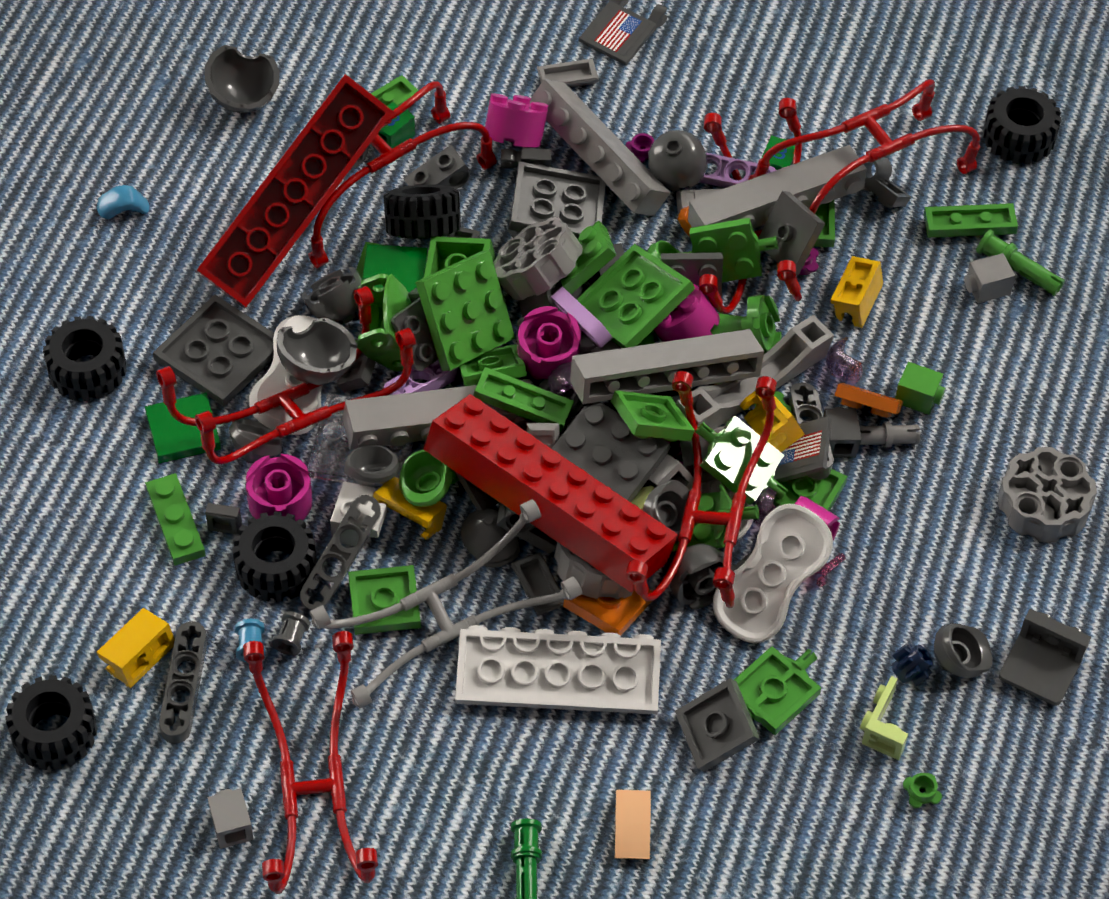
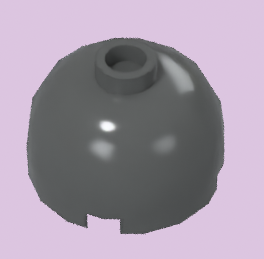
M682 130L668 131L660 135L652 143L648 152V167L650 172L668 190L680 191V188L687 186L691 188L697 185L704 177L708 168L707 155L700 140L692 133Z
M348 267L350 273L343 274L341 269L336 270L310 285L313 291L309 295L305 291L302 293V299L313 316L318 319L328 318L335 322L339 321L340 324H346L356 318L357 314L355 312L359 309L353 292L358 289L362 281L356 268Z
M696 544L686 548L677 573L669 584L674 597L681 606L688 605L691 609H700L713 603V597L717 589L712 584L714 573L717 568L723 567L724 553L716 547L708 544ZM731 563V570L735 571L734 566Z

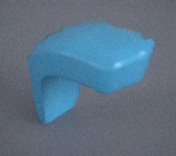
M119 185L102 194L97 202L99 215L108 220L127 210L146 214L150 207L148 200L134 187L128 185Z

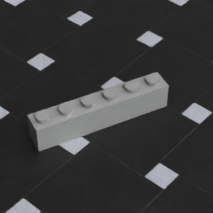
M544 79L531 97L530 103L540 102L548 105L546 121L633 213L654 216L671 192L565 83Z
M847 145L690 200L688 222L693 228L750 218L752 228H756L766 223L782 191L790 192L807 208H810L824 185L836 173L859 157L852 147ZM865 165L859 166L842 178L829 191L821 204L829 203L848 194H855L864 189L867 171Z
M746 329L572 356L570 382L582 404L611 400L615 390L644 394L674 390L672 382L674 374L678 371H686L693 376L692 387L761 376L764 350L752 331Z
M530 379L521 380L523 382L531 384ZM477 385L345 400L342 420L350 450L366 445L401 446L410 442H426L432 420L468 395H473ZM485 403L523 430L527 428V423H535Z

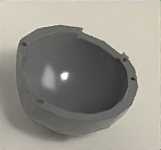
M223 45L210 55L205 65V83L211 97L216 103L232 112H254L261 109L271 101L279 86L280 71L274 58L270 55L260 53L258 56L250 57L241 54L237 47Z
M328 318L313 320L306 330L299 333L293 332L292 326L279 329L277 335V354L287 372L299 381L314 385L328 384L343 376L352 367L356 359L358 345L353 335L343 325Z

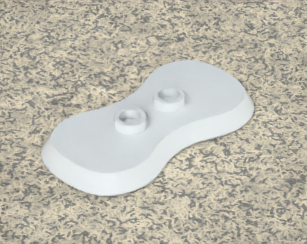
M294 315L286 318L277 326L273 337V361L268 372L252 388L249 396L250 407L254 406L258 401L303 383L287 372L281 364L277 354V335L279 329L292 326V330L295 333L302 332L316 318ZM323 385L311 390L309 394L293 400L305 414L322 407L321 390ZM281 406L262 414H253L260 423L270 429H276V426L292 420ZM317 423L289 435L305 434L312 430Z
M784 504L768 513L761 523L751 555L743 565L734 571V607L727 608L721 598L720 590L717 588L715 591L713 611L718 622L735 637L750 643H761L776 635L784 624L790 600L796 589L803 581L819 571L830 557L833 538L827 524L809 509L796 504Z

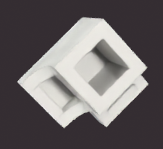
M343 482L330 520L332 536L353 501L362 495L373 497L374 487ZM368 501L366 505L360 504L357 508L361 512L360 517L357 521L351 517L348 523L356 525L365 532L368 526H364L361 523L367 515L371 517L374 515L375 512L371 509L373 503ZM379 503L381 515L368 538H378L387 512L386 504ZM351 529L345 530L340 536L341 544L356 546L359 540L357 532Z

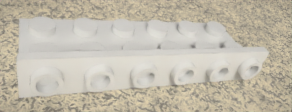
M469 626L468 629H460L455 703L658 714L661 640L654 639L653 636L646 634L635 635L634 638H622L617 633L587 636V633L583 631H570L566 635L554 634L552 630L537 629L534 633L521 632L520 629L514 627H505L501 631H491L484 626Z

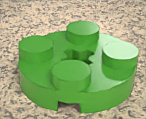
M769 295L751 296L747 299V316L742 317L741 327L742 330L750 329L765 354L782 339L781 332H776L775 322H780V316L772 297Z

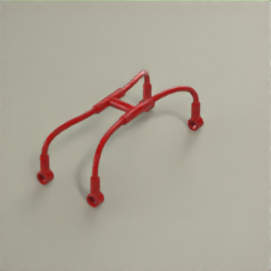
M928 79L888 105L878 106L843 121L839 126L794 137L774 145L759 160L755 174L750 175L748 180L767 174L770 166L769 160L783 149L842 132L848 133L865 126L881 146L867 151L866 155L845 166L824 185L809 208L815 214L829 191L854 169L867 162L871 163L913 145L915 141L929 136L949 132H963L971 135L972 141L969 143L964 156L957 159V167L962 174L974 171L977 168L975 158L980 149V137L978 132L970 126L945 125L914 134L908 133L891 140L876 120L889 115L891 111L904 105L922 91L923 94L920 102L913 105L912 113L918 121L931 117L932 108L930 105L935 95V81Z
M438 81L426 84L394 109V113L383 127L390 124L392 119L406 111L425 94L435 88V107L431 109V114L439 124L449 119L451 115L446 106V93L443 90L442 84ZM475 122L453 123L426 132L414 139L410 138L394 148H391L377 134L370 144L381 155L366 163L364 168L343 182L332 193L316 218L313 236L311 237L312 251L308 253L313 266L318 269L329 262L328 256L324 251L323 238L321 236L322 224L335 201L355 182L365 175L373 174L416 149L417 145L431 138L464 129L476 130L482 134L481 153L477 154V160L480 166L486 170L497 163L496 157L492 152V138L488 130L483 125Z
M792 98L781 99L779 101L780 117L786 119L794 137L801 136V124L797 117L796 101ZM717 113L706 114L704 117V130L711 133L715 144L720 147L723 156L732 158L726 145L727 140L722 131V117ZM802 143L795 145L792 165L800 162ZM738 169L731 172L734 180L742 179ZM762 230L754 231V233L759 237ZM791 260L780 261L777 265V276L780 280L785 281L794 300L799 302L802 296L800 293L801 287L796 278V264ZM702 275L699 279V291L701 290L704 295H707L710 303L719 313L729 314L738 305L747 279L739 280L736 292L726 307L722 305L723 300L718 292V278L715 275Z
M364 286L353 292L359 309L362 334L370 331V324L372 322L371 304L374 302L369 287ZM405 328L395 333L396 342L400 347L401 365L403 366L400 378L386 388L350 400L387 396L400 389L407 382L411 373V366L414 364L412 346L416 344L415 336L410 328ZM358 348L356 349L355 361L362 353ZM167 366L156 371V377L162 390L163 402L171 416L182 424L198 427L202 448L206 451L209 460L219 465L237 460L277 437L283 438L330 418L332 414L344 410L345 405L344 401L330 407L324 406L305 414L293 400L309 394L311 390L321 385L303 382L258 401L252 407L235 413L213 417L209 411H205L195 415V418L182 415L175 407L176 395L174 384L177 381L172 368ZM279 406L292 418V420L276 426L275 430L228 455L217 456L214 452L215 439L213 430L216 428V425L236 421L256 413L262 414Z
M678 371L674 374L672 388L679 393L681 404L685 407L687 420L696 430L697 423L692 406L693 396L691 391L693 376L686 371ZM762 376L757 380L755 393L762 398L763 408L766 411V421L761 437L742 475L738 490L733 496L730 513L698 510L702 494L700 491L702 454L699 435L694 432L692 437L694 454L693 486L688 494L678 537L679 546L668 572L657 588L648 593L649 588L646 580L648 565L639 560H632L628 563L626 578L633 582L636 593L643 600L653 601L666 590L677 573L687 544L691 542L695 523L727 526L723 541L725 545L723 567L715 570L712 584L720 590L721 598L725 602L726 607L729 609L734 607L735 594L733 583L735 573L731 570L733 547L736 546L746 501L745 491L773 427L774 410L776 408L774 394L777 384L773 378Z
M339 631L332 635L333 650L337 652L338 662L340 663V674L331 719L330 755L328 756L329 778L295 782L293 761L290 760L284 730L261 674L263 670L262 660L265 657L263 643L260 641H249L243 645L244 660L249 664V670L254 676L258 691L272 722L282 759L280 762L284 815L288 824L286 855L284 864L280 859H269L262 863L263 879L268 881L269 889L275 894H281L284 891L293 865L296 844V819L298 818L297 796L331 792L333 813L336 814L340 836L354 871L360 880L366 884L370 883L375 877V868L378 866L376 849L362 848L355 852L345 819L347 809L341 756L338 754V733L349 662L351 661L350 651L354 648L352 633L348 631Z

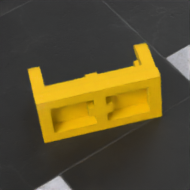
M855 256L851 257L831 298V304H834L835 315L839 321L843 320L844 313H848L853 318L854 326L863 328L883 286L880 261Z
M754 391L742 401L740 407L746 410L756 403V407L744 416V419L761 436L766 421V411L763 408L762 398L756 395ZM774 396L776 402L774 422L767 441L780 452H783L805 434L794 416Z
M393 477L374 492L373 497L379 503L386 504V507L425 527L426 530L421 534V537L426 540L442 529L447 508L445 503L439 501L429 507L412 505L402 495L399 489V479Z
M142 608L96 653L102 661L109 664L105 669L125 683L127 687L131 688L174 647L175 638L169 623Z

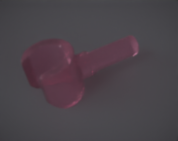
M840 553L816 572L822 574L816 581L817 586L822 587L827 583L828 574L846 559L844 554Z

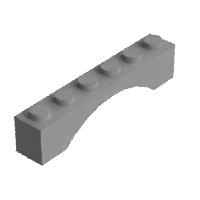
M814 315L810 316L791 328L778 343L763 355L761 376L759 377L768 376L773 378L777 382L776 389L824 359L834 334ZM759 377L720 382L710 386H700L692 391V406L697 427L702 422H705L706 425L714 430L733 416L742 412L743 409L740 407V404L755 391ZM678 400L676 404L687 419L685 407Z

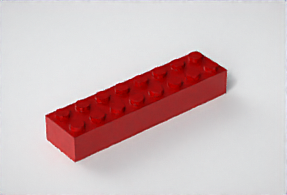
M344 74L195 272L245 309L394 111Z
M470 394L432 420L423 450L519 516L521 514L520 505L533 499L540 510L541 517L530 522L532 525L632 593L635 590L633 582L626 578V571L630 561L639 560L648 565L646 580L667 563L678 536L677 533L536 439L533 435L527 433L508 418L496 412L480 399Z

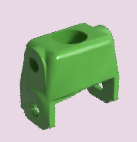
M378 274L362 280L361 285L358 286V289L364 286L369 287L373 294L374 302L371 304L372 322L370 324V331L358 336V340H356L357 348L368 358L388 369L403 371L400 347L395 339L396 332L392 326L391 319L395 314L411 304L408 296L409 292L392 274ZM375 285H382V286H384V287H382V288H376V287H374V286H375Z

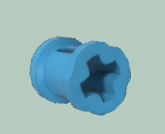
M243 619L235 624V633L239 635V647L236 649V658L240 661L246 662L243 655V645L249 641H260L262 643V634L265 631V626L258 619Z

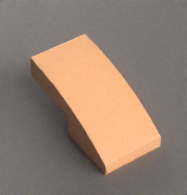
M616 790L615 859L650 860L651 791Z

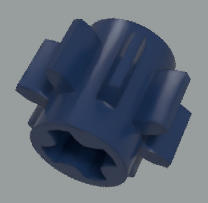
M908 642L892 655L896 660L891 665L896 677L904 684L913 681L918 686L932 674L929 667L933 665V659L922 645L918 644L912 648Z

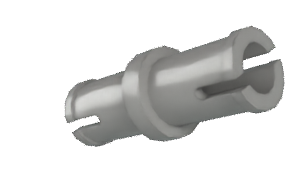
M884 422L882 426H859L862 438L860 445H883L884 448H891L892 444L918 445L920 443V432H916L920 430L918 424L892 425L890 422Z

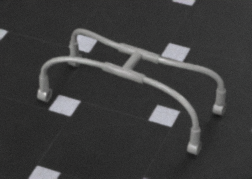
M533 499L520 505V519L499 542L482 557L455 575H447V577L400 599L399 603L391 607L358 617L330 620L323 605L310 611L312 625L315 628L333 629L379 620L402 610L408 611L426 601L441 629L440 632L422 640L420 645L390 664L366 687L362 684L352 689V702L355 706L362 708L372 703L370 694L390 675L424 651H432L438 646L459 637L460 629H468L469 626L473 625L479 626V623L511 611L564 599L572 600L582 595L578 581L572 576L561 582L562 589L558 593L499 606L476 616L471 615L455 624L450 620L439 599V594L457 586L459 581L477 571L497 555L526 523L541 517L540 510Z

